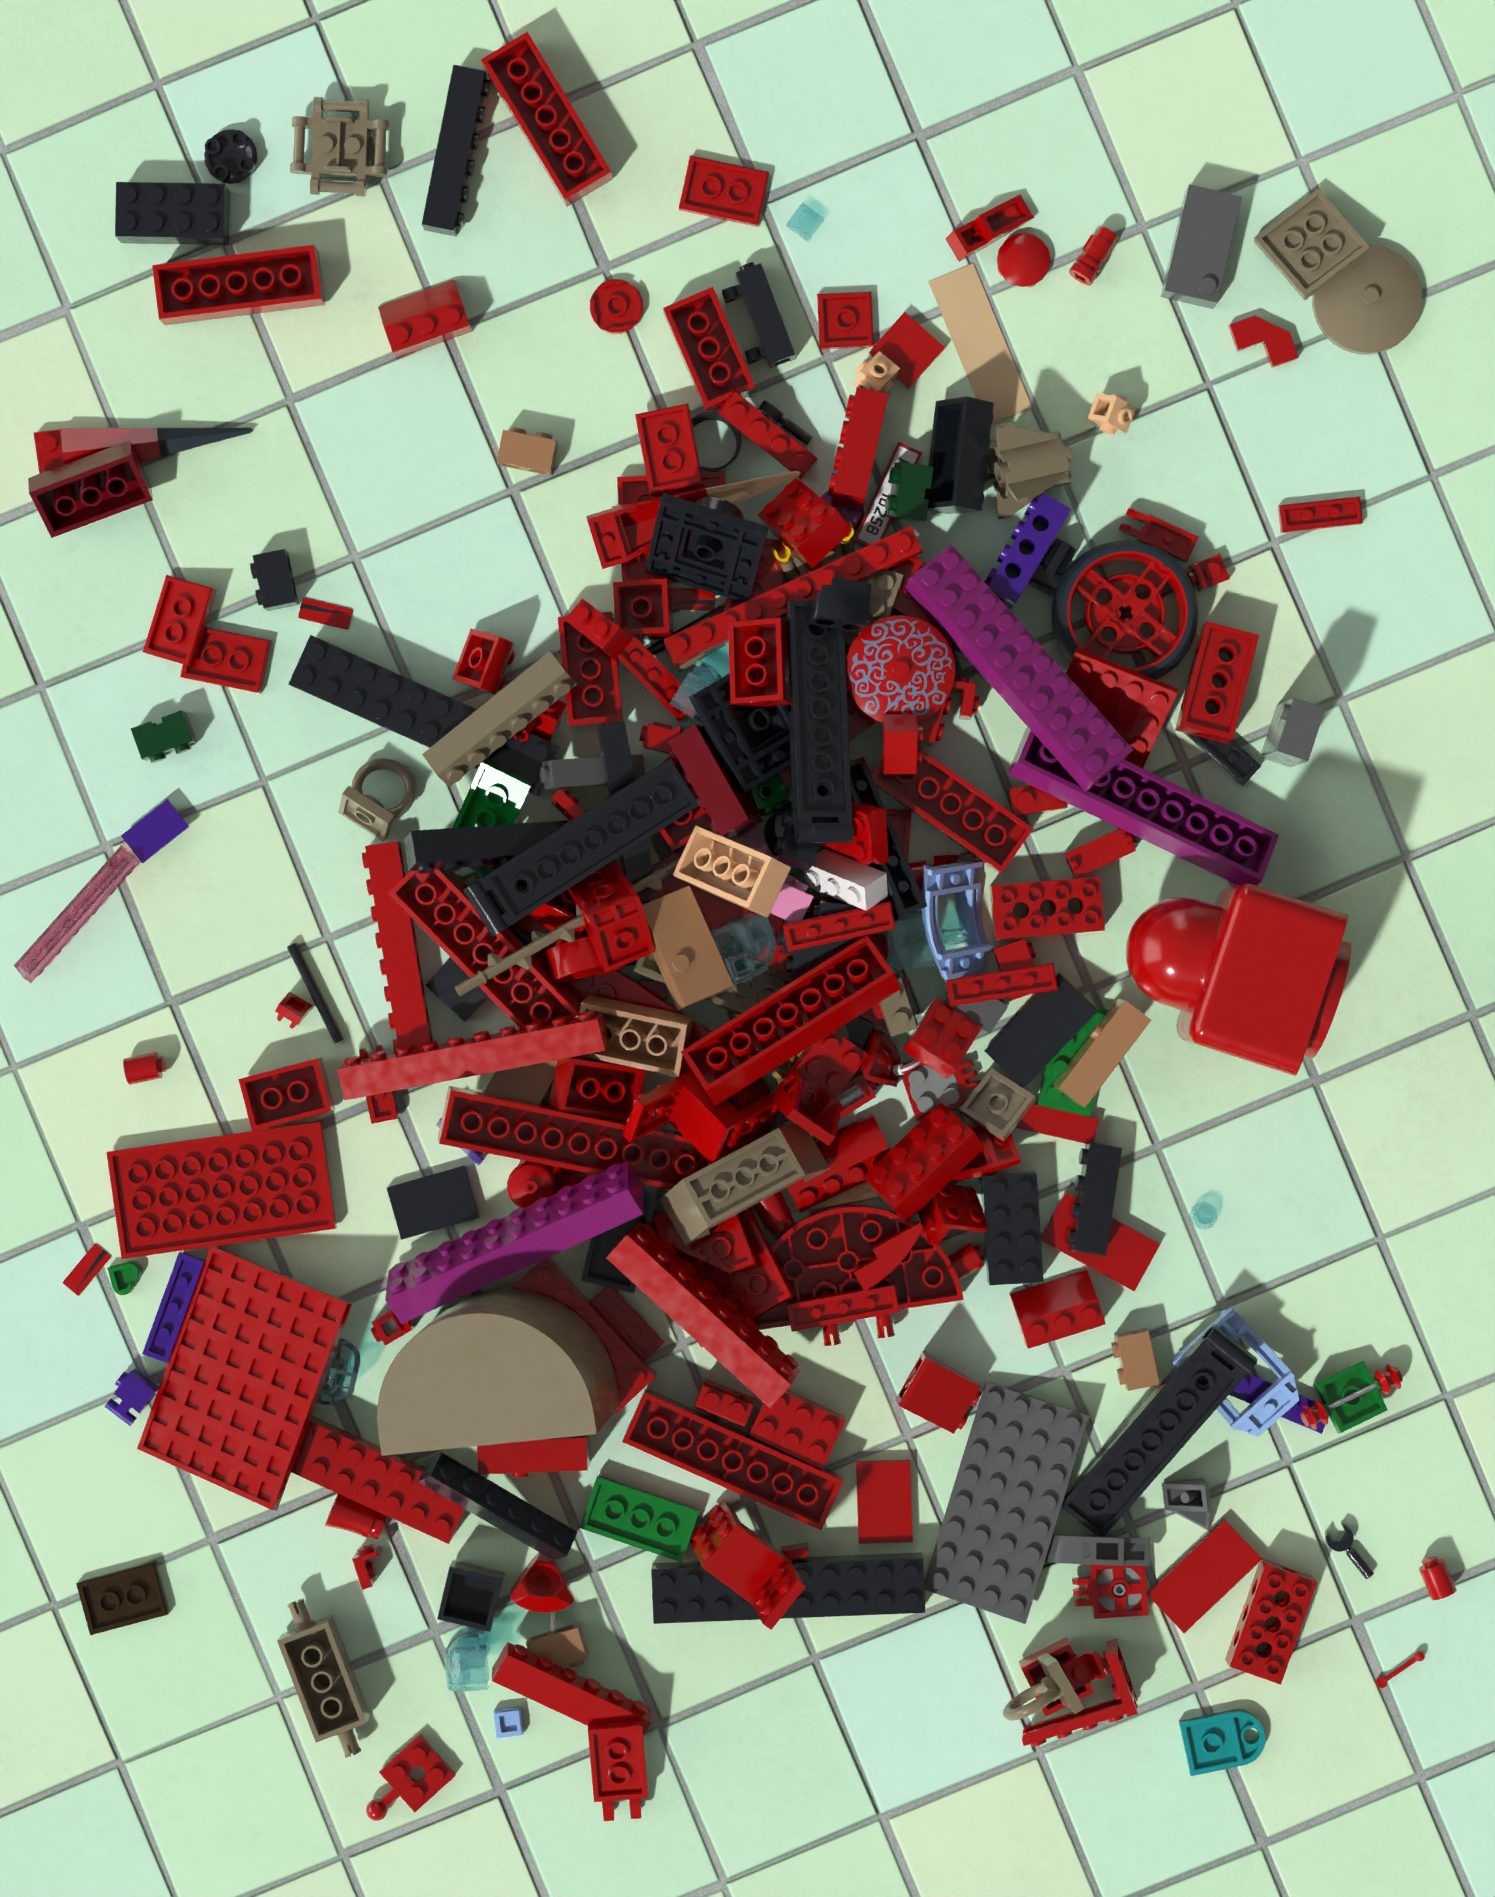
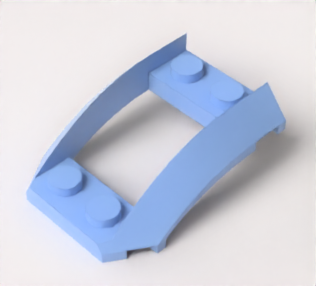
M958 859L957 863L934 867L924 865L921 895L926 907L922 910L923 925L934 960L942 978L947 980L982 973L987 963L983 962L987 951L993 950V945L988 943L983 927L980 901L981 882H977L978 868L983 867V861ZM955 893L958 920L965 947L945 950L939 927L938 896Z
M1233 1308L1220 1311L1221 1315L1183 1350L1179 1348L1172 1360V1364L1176 1366L1198 1339L1214 1324L1235 1341L1241 1337L1279 1379L1241 1413L1227 1397L1216 1410L1233 1430L1237 1429L1251 1435L1260 1436L1299 1401L1295 1375ZM1200 1376L1198 1380L1204 1382L1207 1380V1377Z

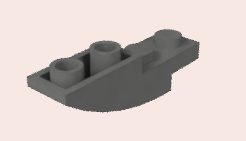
M1053 1535L1045 1562L1150 1566V1538Z

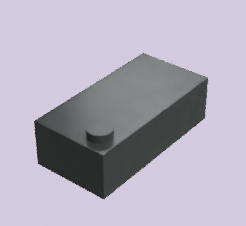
M1188 185L1183 198L1161 297L1214 309L1218 303L1242 196Z
M1296 698L1276 706L1260 758L1287 767L1308 762L1326 708Z

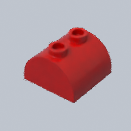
M470 629L452 679L496 695L497 691L501 690L505 684V676L503 674L506 666L510 665L514 660L515 652L513 647L515 644L502 637Z

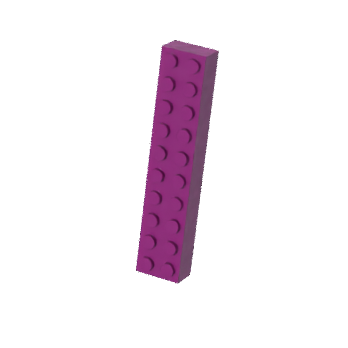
M952 545L948 546L910 577L905 587L906 590L1085 792L1122 763L1133 751L1131 746Z
M1028 727L1024 732L1008 771L1009 775L1236 885L1249 883L1257 886L1263 881L1279 834L1126 760L1085 792Z
M628 1161L614 1164L606 1171L597 1175H590L582 1182L573 1186H566L552 1196L542 1197L528 1207L518 1208L504 1218L494 1219L480 1229L470 1230L456 1240L446 1241L432 1251L422 1252L408 1262L394 1265L388 1271L385 1301L401 1324L643 1215V1184Z

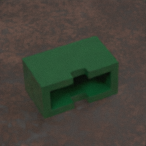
M905 462L894 464L889 474V482L892 484L891 492L888 494L885 502V509L888 511L887 517L917 522L926 521L929 500L924 499L925 488L931 489L934 467Z
M180 710L161 717L163 723L158 725L150 721L131 728L142 760H150L151 763L166 759L165 754L172 751L180 754L192 749L191 745L197 743L185 711Z

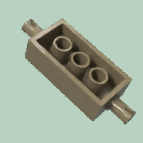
M304 1598L299 1599L298 1602L293 1601L287 1606L290 1609L296 1627L294 1630L281 1634L277 1640L315 1742L338 1735L345 1758L351 1757L352 1753L356 1755L361 1752L353 1728L366 1724L371 1715L333 1616L311 1621Z

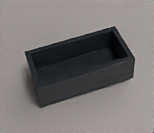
M116 182L115 237L121 243L229 245L230 191L225 184Z
M972 397L936 401L928 465L934 467L931 489L926 488L925 499L929 500L928 510L947 514L979 512L982 510L994 402Z
M1035 1171L980 1176L982 1208L985 1223L989 1225L988 1229L984 1232L987 1283L989 1285L1044 1282L1037 1173Z
M643 1184V1215L591 1238L581 1281L630 1293L635 1292L636 1285L606 1257L639 1221L642 1224L651 1226L660 1187Z

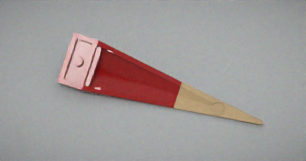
M800 472L782 473L673 494L671 496L693 503L704 497H717L722 501L727 500L734 505H738L799 477ZM661 497L612 506L611 509L586 516L602 569L628 562L650 549Z
M974 1122L968 1125L985 1148L949 1183L995 1174V1171L1020 1164L1021 1159L1012 1133H1010L1005 1141H1002ZM865 1181L809 1208L808 1211L812 1212L879 1198V1196Z

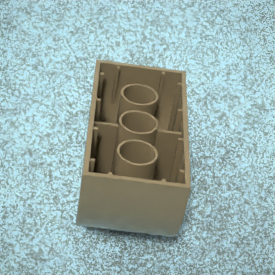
M494 1289L470 1295L448 1307L416 1334L399 1351L389 1366L380 1389L377 1405V1426L381 1455L597 1434L620 1407L618 1386L610 1357L591 1327L574 1311L550 1297L518 1289Z

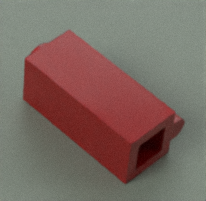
M1119 828L1063 855L1073 877L1078 878L1136 851L1134 845L1138 843L1135 835Z

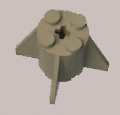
M1010 423L997 425V440H990L987 460L990 474L995 473L997 479L993 486L997 493L998 519L1010 517L1028 505L1034 497L1038 498L1042 493L1047 492L1051 488L1072 483L1068 463L1072 461V452L1069 445L1064 446L1058 431L1048 433Z

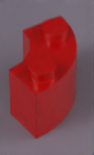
M589 936L575 939L573 942L563 939L555 942L554 947L545 951L552 982H575L593 975L610 974L625 966L622 965L604 972Z

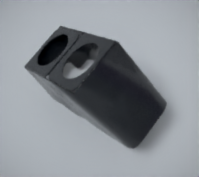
M833 577L832 584H823L821 591L816 594V600L811 602L810 624L860 633L868 626L872 585Z

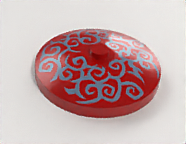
M889 616L868 625L853 641L845 662L846 685L851 698L862 712L883 724L884 714H917V723L926 720L943 706L951 693L955 679L954 657L946 639L929 623L911 616Z

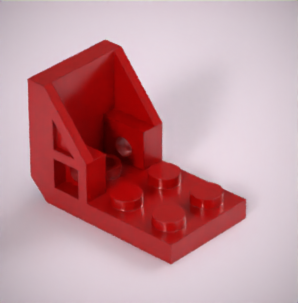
M615 860L567 889L581 911L585 928L604 972L655 953L647 918L639 896Z
M835 1030L803 1051L777 1086L772 1101L788 1119L829 1146L836 1137L843 1106L837 1097L869 1054Z

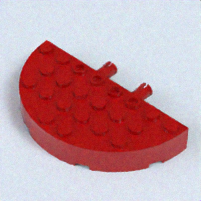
M860 1204L825 1208L795 1222L793 1226L781 1233L770 1245L795 1296L755 1318L753 1321L757 1324L758 1330L790 1326L787 1309L788 1303L863 1290L853 1269L876 1257L872 1246L915 1222L909 1220L906 1223L896 1212L882 1207ZM923 1229L916 1243L900 1264L883 1280L871 1287L875 1288L894 1284L899 1309L964 1300L957 1273L948 1256L939 1244H928L927 1233ZM891 1314L875 1316L877 1337L885 1338L884 1326H886L888 1337L895 1336ZM838 1323L822 1326L824 1346H831L830 1334L833 1335L834 1345L841 1344Z

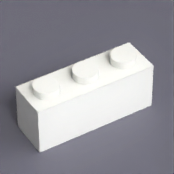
M823 849L817 853L813 866L807 871L804 870L805 885L866 911L888 897L887 874L868 865H863L858 861L828 849Z

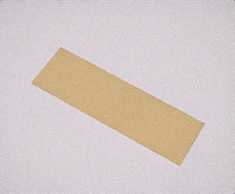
M972 263L928 281L976 399L994 402L991 425L1031 409L1032 405L974 264Z

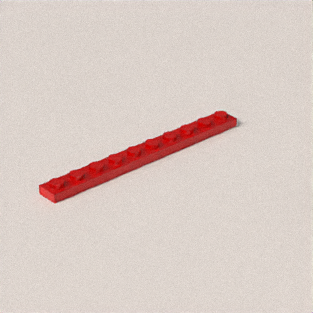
M909 526L663 640L673 663L678 665L729 642L728 622L783 617L787 615V603L789 600H816V594L821 591L822 585H831L833 577L860 582L923 553V550L913 527Z

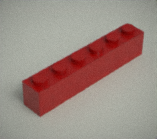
M507 1642L492 1667L493 1682L587 1726L588 1724L642 1720L644 1736L652 1723L651 1709L645 1703L628 1699L620 1691L615 1689L609 1690L592 1678L586 1679L579 1676L573 1669L569 1667L562 1668L545 1656H537L530 1653L522 1645H513Z

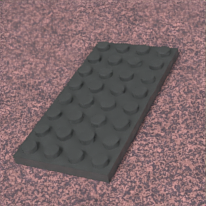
M988 1381L985 1382L925 1577V1590L1026 1624L1090 1415Z

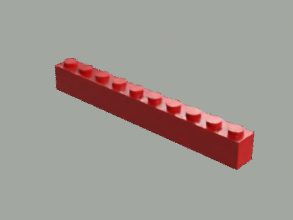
M586 1011L578 1014V1018L568 1019V1016H560L552 1019V1023L542 1024L541 1021H534L526 1024V1028L516 1029L515 1026H508L500 1029V1033L489 1034V1031H482L474 1034L473 1038L463 1039V1036H456L448 1039L447 1043L443 1044L431 1041L422 1044V1048L417 1049L405 1046L396 1049V1053L386 1054V1051H379L370 1054V1058L360 1059V1056L344 1059V1063L337 1069L344 1100L602 1052L610 1045L603 1013L594 1014V1011Z

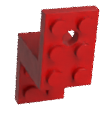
M693 1072L682 1073L679 1077L676 1076L674 1080L666 1084L661 1083L653 1091L647 1094H640L634 1100V1107L630 1117L627 1119V1126L623 1136L631 1143L670 1122L705 1158L714 1163L770 1133L779 1108L772 1101L775 1091L767 1096L762 1095L756 1102L749 1106L744 1105L739 1110L727 1099L714 1106Z
M724 1499L719 1505L716 1504L710 1510L708 1520L703 1526H698L691 1536L692 1540L690 1543L702 1568L754 1606L762 1624L770 1630L773 1629L806 1587L791 1559L742 1524L732 1505Z

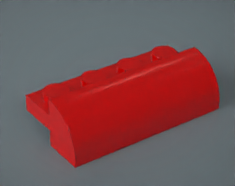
M873 1114L837 1130L836 1137L829 1146L819 1139L815 1141L830 1169L807 1182L803 1178L787 1187L799 1212H803L865 1182L863 1176L890 1151Z

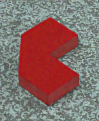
M1252 316L1228 326L1237 352L1263 343L1271 368L1299 358L1290 332L1262 318Z

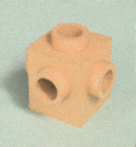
M879 351L869 362L865 359L855 371L858 375L853 385L888 394L895 385L893 381L900 368Z
M1097 393L1087 419L1099 425V430L1106 434L1115 435V432L1127 434L1136 408L1128 404L1127 398L1122 395L1113 393L1111 396Z

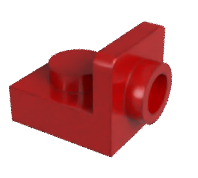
M1220 554L1191 564L1189 566L1190 571L1187 572L1193 587H1197L1198 592L1230 579Z
M370 1544L357 1549L358 1553L352 1558L362 1590L373 1587L375 1583L374 1578H377V1571L374 1563H369L368 1559L381 1554L380 1546L373 1548V1545Z
M1084 1651L1060 1664L1074 1690L1095 1679L1107 1677L1104 1670V1660L1096 1651Z

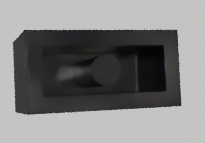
M280 549L252 555L254 563H250V569L253 579L258 580L259 589L255 590L258 605H263V609L266 611L299 605L288 551Z

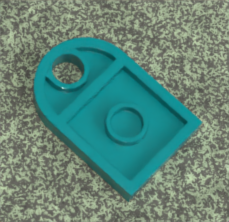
M1233 1709L1179 1721L1191 1776L1247 1765L1260 1756L1265 1746L1263 1726L1253 1714L1245 1710ZM1249 1728L1258 1730V1737L1254 1741H1246L1244 1739V1732Z

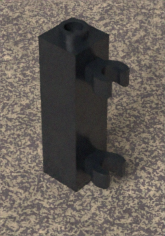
M750 262L739 267L740 271L736 272L738 285L723 289L722 296L725 304L743 297L761 346L745 351L748 365L766 358L771 369L795 360L794 349L762 264L755 265L754 262Z

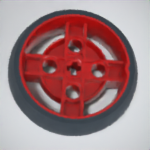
M1137 541L1108 542L1083 553L1062 575L1052 602L1053 631L1061 651L1069 662H1071L1076 648L1103 659L1110 652L1133 654L1147 649L1157 658L1147 664L1128 669L1157 680L1173 670L1181 662L1192 645L1198 625L1197 597L1190 578L1184 569L1164 551ZM1118 560L1135 561L1147 565L1140 576L1121 573L1104 579L1094 571L1100 565ZM1166 582L1172 588L1178 605L1179 617L1175 635L1164 627L1165 605L1159 591ZM1137 586L1147 588L1149 592L1147 599H1139L1136 596L1135 589ZM1100 590L1107 591L1111 597L1110 602L1107 604L1099 602L1097 592ZM1075 592L1086 600L1084 617L1091 637L1084 646L1080 644L1072 626L1071 604ZM1119 608L1122 610L1128 608L1130 610L1128 615L1131 619H1120L1121 612ZM1142 624H1148L1152 627L1153 635L1150 638H1145L1140 634L1139 628ZM1102 629H1111L1115 634V639L1112 642L1104 641L1101 637Z

